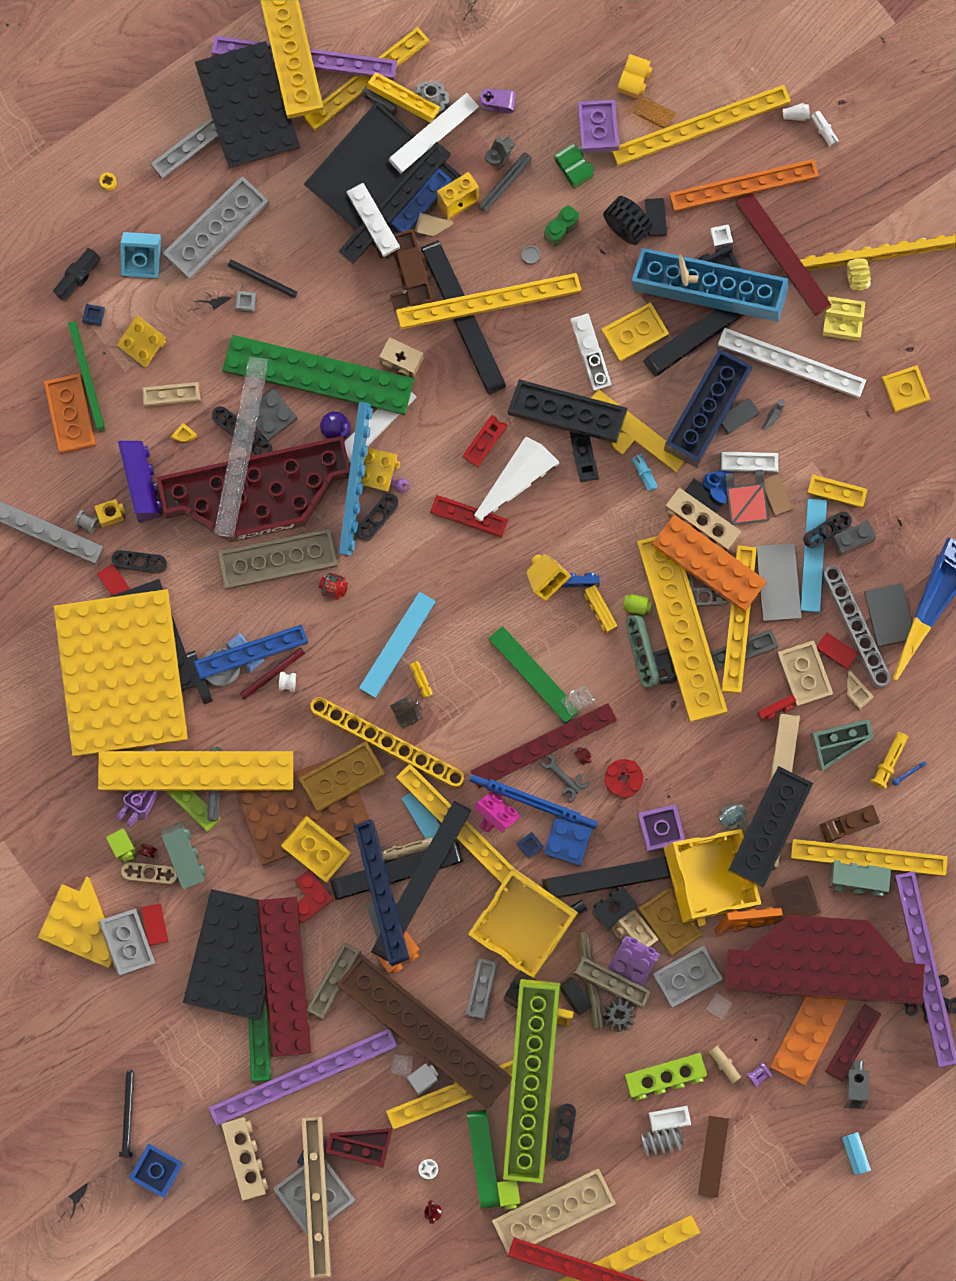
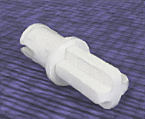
M820 111L813 113L811 119L818 128V133L825 139L828 147L838 143L839 139H837L830 128L831 124L828 125Z

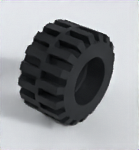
M618 196L603 212L604 219L609 227L620 238L633 245H637L653 227L648 215L635 202L624 196Z

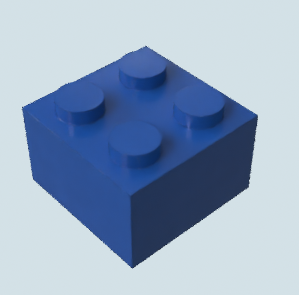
M148 1143L129 1179L166 1199L185 1163Z

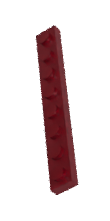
M609 703L470 772L490 781L492 779L496 781L616 722L617 719Z

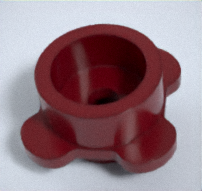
M578 747V751L574 754L582 765L591 763L590 758L592 755L586 748Z
M429 1200L428 1206L424 1209V1217L428 1218L430 1224H434L435 1220L440 1219L442 1210L440 1205L434 1204L433 1200Z

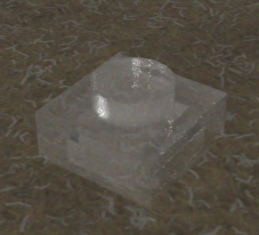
M394 1054L391 1074L407 1077L411 1075L414 1057Z

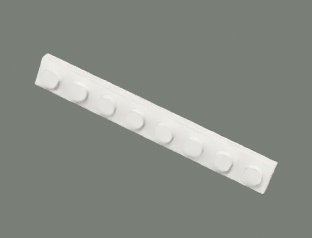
M724 328L717 346L858 399L866 382V379Z

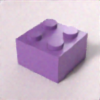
M676 804L638 813L637 818L647 854L664 850V847L672 842L685 840Z

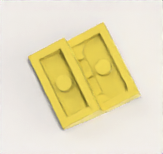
M828 296V300L832 305L825 313L822 336L860 341L865 302Z

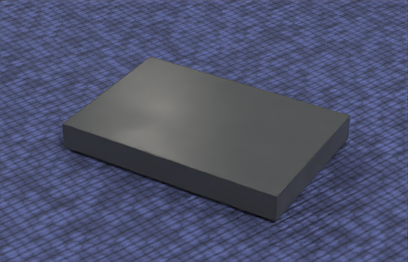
M902 583L865 591L864 594L877 647L905 642L912 622Z

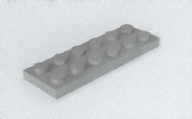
M242 176L163 252V255L191 280L269 204V200Z

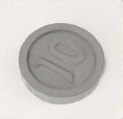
M532 245L526 246L522 251L523 261L527 264L537 263L540 259L539 249Z

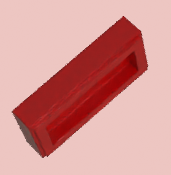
M113 563L97 573L111 596L130 589Z
M828 632L825 633L816 646L818 651L847 670L858 655V652Z
M161 903L141 907L149 946L168 942Z

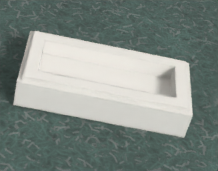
M688 1106L648 1113L652 1133L654 1130L662 1131V1129L669 1130L670 1127L674 1129L678 1126L685 1127L691 1125Z

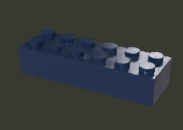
M719 349L666 441L664 451L697 468L751 374L753 366Z

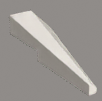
M525 437L475 513V519L480 522L483 521V517L498 510V506L505 501L509 502L531 486V482L540 476H545L546 472L553 466L557 467L559 461L543 445Z

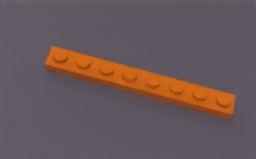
M810 159L671 192L669 196L673 211L679 212L818 179L819 174L815 159Z

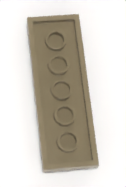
M330 529L218 551L226 590L338 567Z

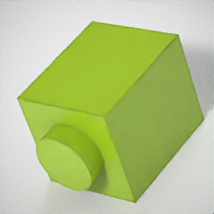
M517 1181L497 1182L500 1207L505 1206V1210L517 1208L516 1204H520Z

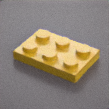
M651 302L601 329L619 362L669 336V332Z
M308 816L304 817L281 845L325 882L332 877L351 854V851Z

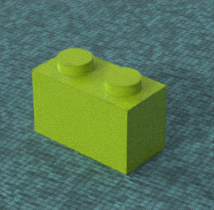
M124 828L106 837L120 863L123 861L127 863L135 859L134 855L138 853Z

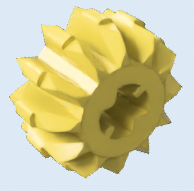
M864 258L850 260L846 270L850 288L858 291L867 289L871 284L868 262Z

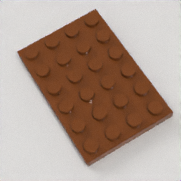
M336 757L293 772V791H239L236 793L262 866L291 856L281 845L305 816H308L335 839L354 833L355 825L369 820L359 790L317 812L299 781L300 777Z

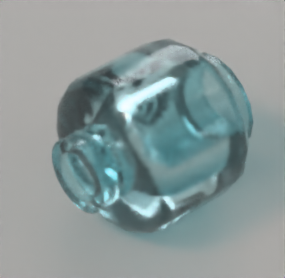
M731 801L719 810L717 818L726 830L728 828L735 830L746 821L745 813H747V810L741 803L737 804Z

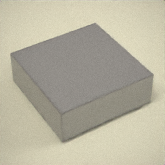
M237 291L235 310L254 313L256 293Z

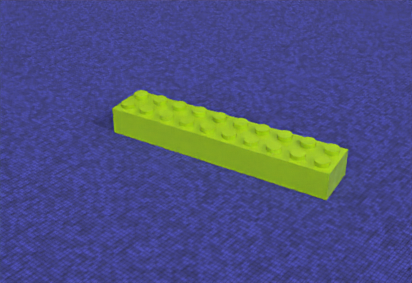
M520 980L504 1180L543 1183L560 983Z

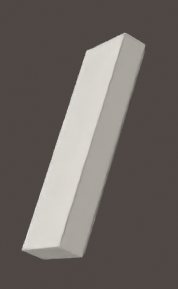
M721 452V471L754 473L755 470H763L764 473H778V453Z

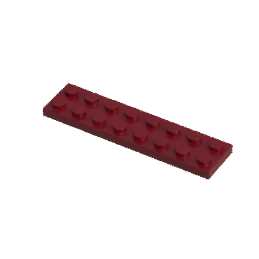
M297 897L257 900L271 1056L278 1057L311 1053Z

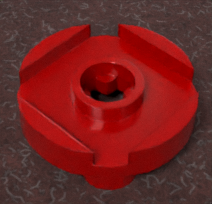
M628 759L614 761L608 766L605 773L606 788L610 793L619 798L634 796L643 784L642 770L635 761ZM621 774L629 776L626 784H623V781H619L618 778L621 777Z

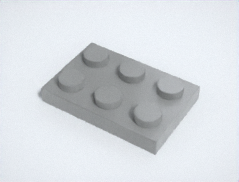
M136 909L98 921L118 977L155 964Z
M704 945L653 973L671 1008L723 980Z

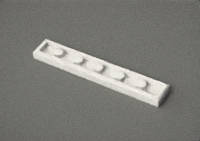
M467 93L464 94L392 155L388 161L401 174L436 142H439L471 115L479 106Z
M412 392L408 406L417 398ZM377 409L373 413L372 418L369 419L370 436L367 438L366 446L368 447L400 414ZM355 432L344 442L349 465L351 464Z

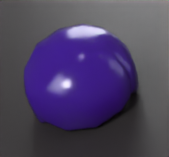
M335 411L324 415L320 423V430L328 439L343 436L344 439L349 435L351 429L350 421L342 413Z

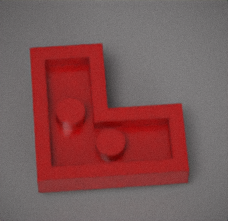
M310 869L294 880L306 895L297 902L298 918L302 923H305L334 900Z

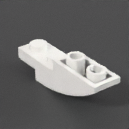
M589 313L571 318L570 321L575 334V340L593 391L612 385Z

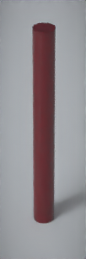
M299 648L240 693L241 697L245 700L305 654L303 649Z

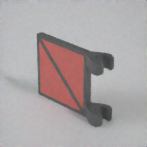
M755 470L756 484L734 486L733 474L724 475L730 523L732 525L769 520L763 470Z

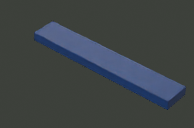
M301 624L193 661L199 680H203L308 644V640Z

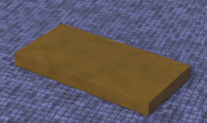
M367 741L300 777L299 781L316 811L320 812L383 777L385 773Z

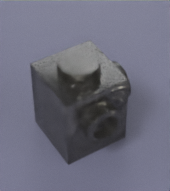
M410 695L390 705L402 729L423 719L420 714L422 708L418 700L414 701Z

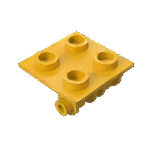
M136 315L117 346L146 368L158 349L166 344V337Z
M368 448V453L364 457L363 463L365 465V474L361 479L363 486L388 492L393 471L400 466V462L397 461L398 455Z

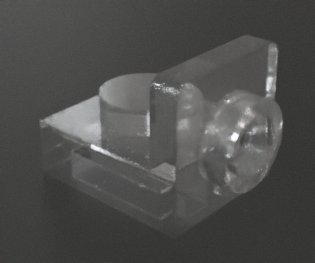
M586 686L574 689L561 699L570 715L595 702Z

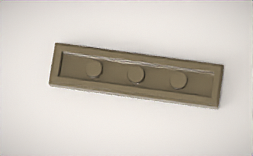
M343 942L307 1007L309 1013L321 1020L324 1019L341 989L337 983L356 962L361 953L360 950Z
M583 956L580 957L573 975L624 1001H629L630 1004L640 1009H644L651 993L650 990Z

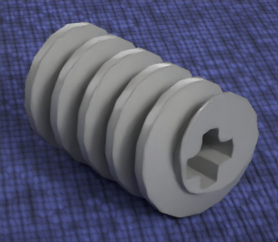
M680 1126L677 1127V1132L670 1127L669 1134L665 1129H662L661 1135L657 1130H654L653 1137L650 1132H646L645 1138L640 1133L643 1151L647 1157H650L651 1151L657 1156L659 1149L663 1155L666 1152V1148L669 1149L670 1153H673L674 1147L677 1148L678 1152L681 1151L683 1140Z

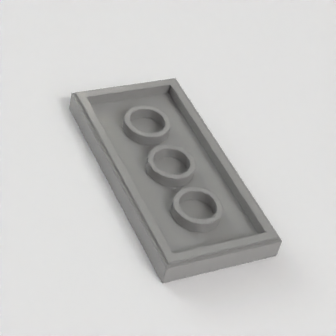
M795 544L756 546L758 575L767 581L760 591L763 622L801 619Z

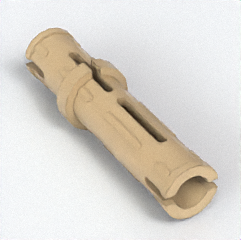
M430 837L398 847L396 845L392 846V848L382 851L384 862L424 852L429 847L433 838Z

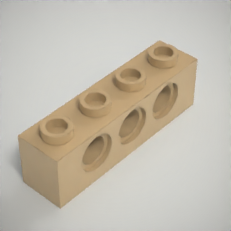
M678 488L666 504L665 510L669 517L672 518L675 514L727 553L741 534L739 529L681 488ZM688 507L692 513L685 515L681 509ZM703 518L707 521V524L701 526L697 523V520ZM715 529H719L722 531L723 535L720 537H716L713 535L712 531Z
M243 1117L222 1123L242 1201L267 1195L265 1191L269 1189L266 1178L262 1179L260 1172L263 1170L261 1159H257L255 1154L258 1151L256 1140H252L250 1132H253L250 1120L246 1121V1118ZM239 1134L246 1136V1142L243 1145H238L235 1141L236 1136ZM244 1153L251 1155V1161L248 1164L241 1162V1156ZM254 1172L257 1178L254 1183L250 1184L246 1181V1175Z

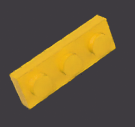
M812 474L807 494L862 509L868 489Z

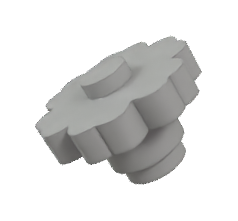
M423 81L417 85L416 91H413L425 100L441 107L437 116L441 115L445 107L449 105V93L444 91V85L437 81H433L431 84L428 81Z

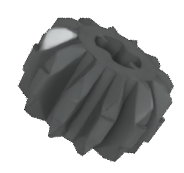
M618 999V1005L613 1000L610 1001L613 1008L605 1006V1010L610 1013H603V1017H609L604 1024L612 1023L610 1026L611 1031L617 1026V1032L620 1033L621 1026H623L625 1031L629 1029L626 1023L634 1025V1022L629 1018H636V1014H629V1012L634 1010V1006L626 1008L629 1001H626L623 1006L621 1005L622 1000ZM616 1011L624 1013L623 1020L615 1019Z

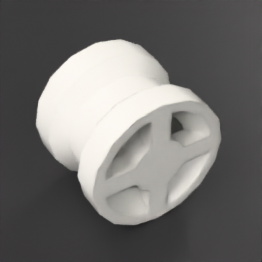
M280 672L279 691L289 690L290 692H295L296 673L286 674L285 672Z
M426 1159L419 1165V1174L424 1179H433L438 1174V1165L435 1161Z

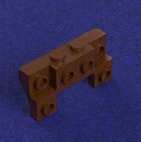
M414 229L394 234L400 249L385 257L382 256L376 245L379 259L394 256L404 291L390 295L395 313L397 309L432 303L434 299L428 282L430 275L428 270H425L423 264L425 257L423 252L419 250Z

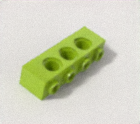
M701 1053L625 1074L624 1077L630 1098H635L638 1101L647 1098L646 1094L652 1092L655 1095L665 1093L666 1088L673 1087L676 1090L685 1087L684 1083L692 1081V1084L703 1082V1078L707 1076ZM680 1068H689L690 1076L682 1077L680 1075ZM664 1072L669 1073L672 1077L671 1082L664 1083L661 1080V1074ZM644 1078L652 1080L653 1085L651 1088L647 1089L642 1086Z

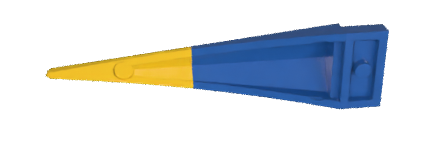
M952 538L946 539L940 554L936 557L894 673L893 681L898 680L931 627L956 595V541Z

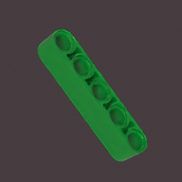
M486 1109L467 1112L480 1208L500 1206L487 1112Z

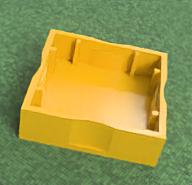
M742 829L718 833L707 838L697 837L672 842L664 847L683 923L723 915L732 910H748L761 905L756 884L728 871L744 838Z
M514 868L510 871L496 892L494 899L488 908L483 911L468 935L488 949L503 956L518 970L534 978L578 912Z

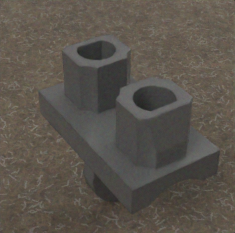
M500 137L496 138L491 149L485 154V161L489 165H497V168L500 170L510 157V152L514 148L515 143L509 137L504 140Z

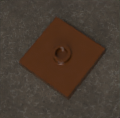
M808 875L771 888L777 907L782 910V920L788 915L812 916L821 912Z

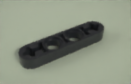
M219 406L213 410V421L255 455L261 454V449L256 446L258 442L263 448L267 446L268 452L273 451L272 445L228 409ZM218 412H219L220 414H221L222 412H224V417H225L227 420H229V421L227 422V425H226V426L224 425V424H226V421H225L224 419H222V418H219V420L217 419V418H218V416H217V413H218ZM239 423L241 425L240 430L237 432L231 431V424ZM252 434L255 436V441L253 443H246L244 440L245 436Z

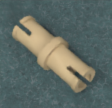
M719 1045L708 1052L719 1065L718 1069L725 1073L732 1084L742 1077L731 1063V1058H727Z

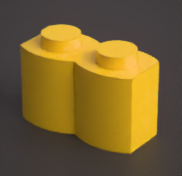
M630 54L619 81L617 92L638 99L639 94L643 95L646 84H644L645 78H649L652 72V67H650L651 61Z

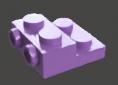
M626 935L608 968L643 987L660 954L655 949L647 947L637 939Z

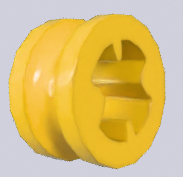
M106 172L100 176L99 181L102 189L112 191L116 188L117 180L114 174ZM106 178H109V180H113L111 181V185H107V183L103 184V182H106Z

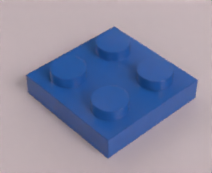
M555 817L543 855L581 866L592 828Z

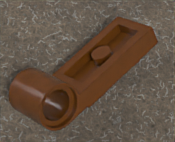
M870 805L826 821L819 826L826 843H830L846 835L877 825L880 821L874 806Z

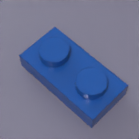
M570 573L571 577L561 588L591 587L593 585L599 587L600 575L585 573L584 576H576L575 573Z

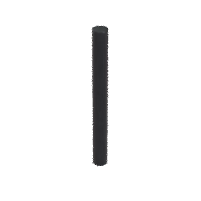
M232 259L228 263L229 267L286 295L296 298L298 294L297 291Z

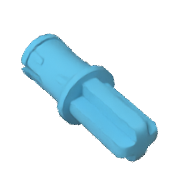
M637 455L640 463L636 457L632 458L631 461L639 473L638 477L642 479L647 491L655 490L658 485L651 473L652 469L648 468L643 455Z

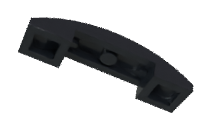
M569 431L580 483L599 480L590 437Z

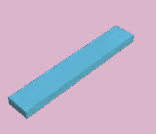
M807 500L805 534L826 521L827 500ZM819 534L813 536L810 539L811 542H814L815 539L819 538ZM824 543L815 548H808L804 545L801 612L820 613Z
M419 591L360 685V690L376 699L435 605V600Z

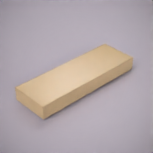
M199 382L142 388L144 407L201 402Z

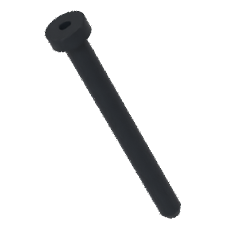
M127 1070L122 1152H119V1157L132 1158L133 1152H130L133 1070Z

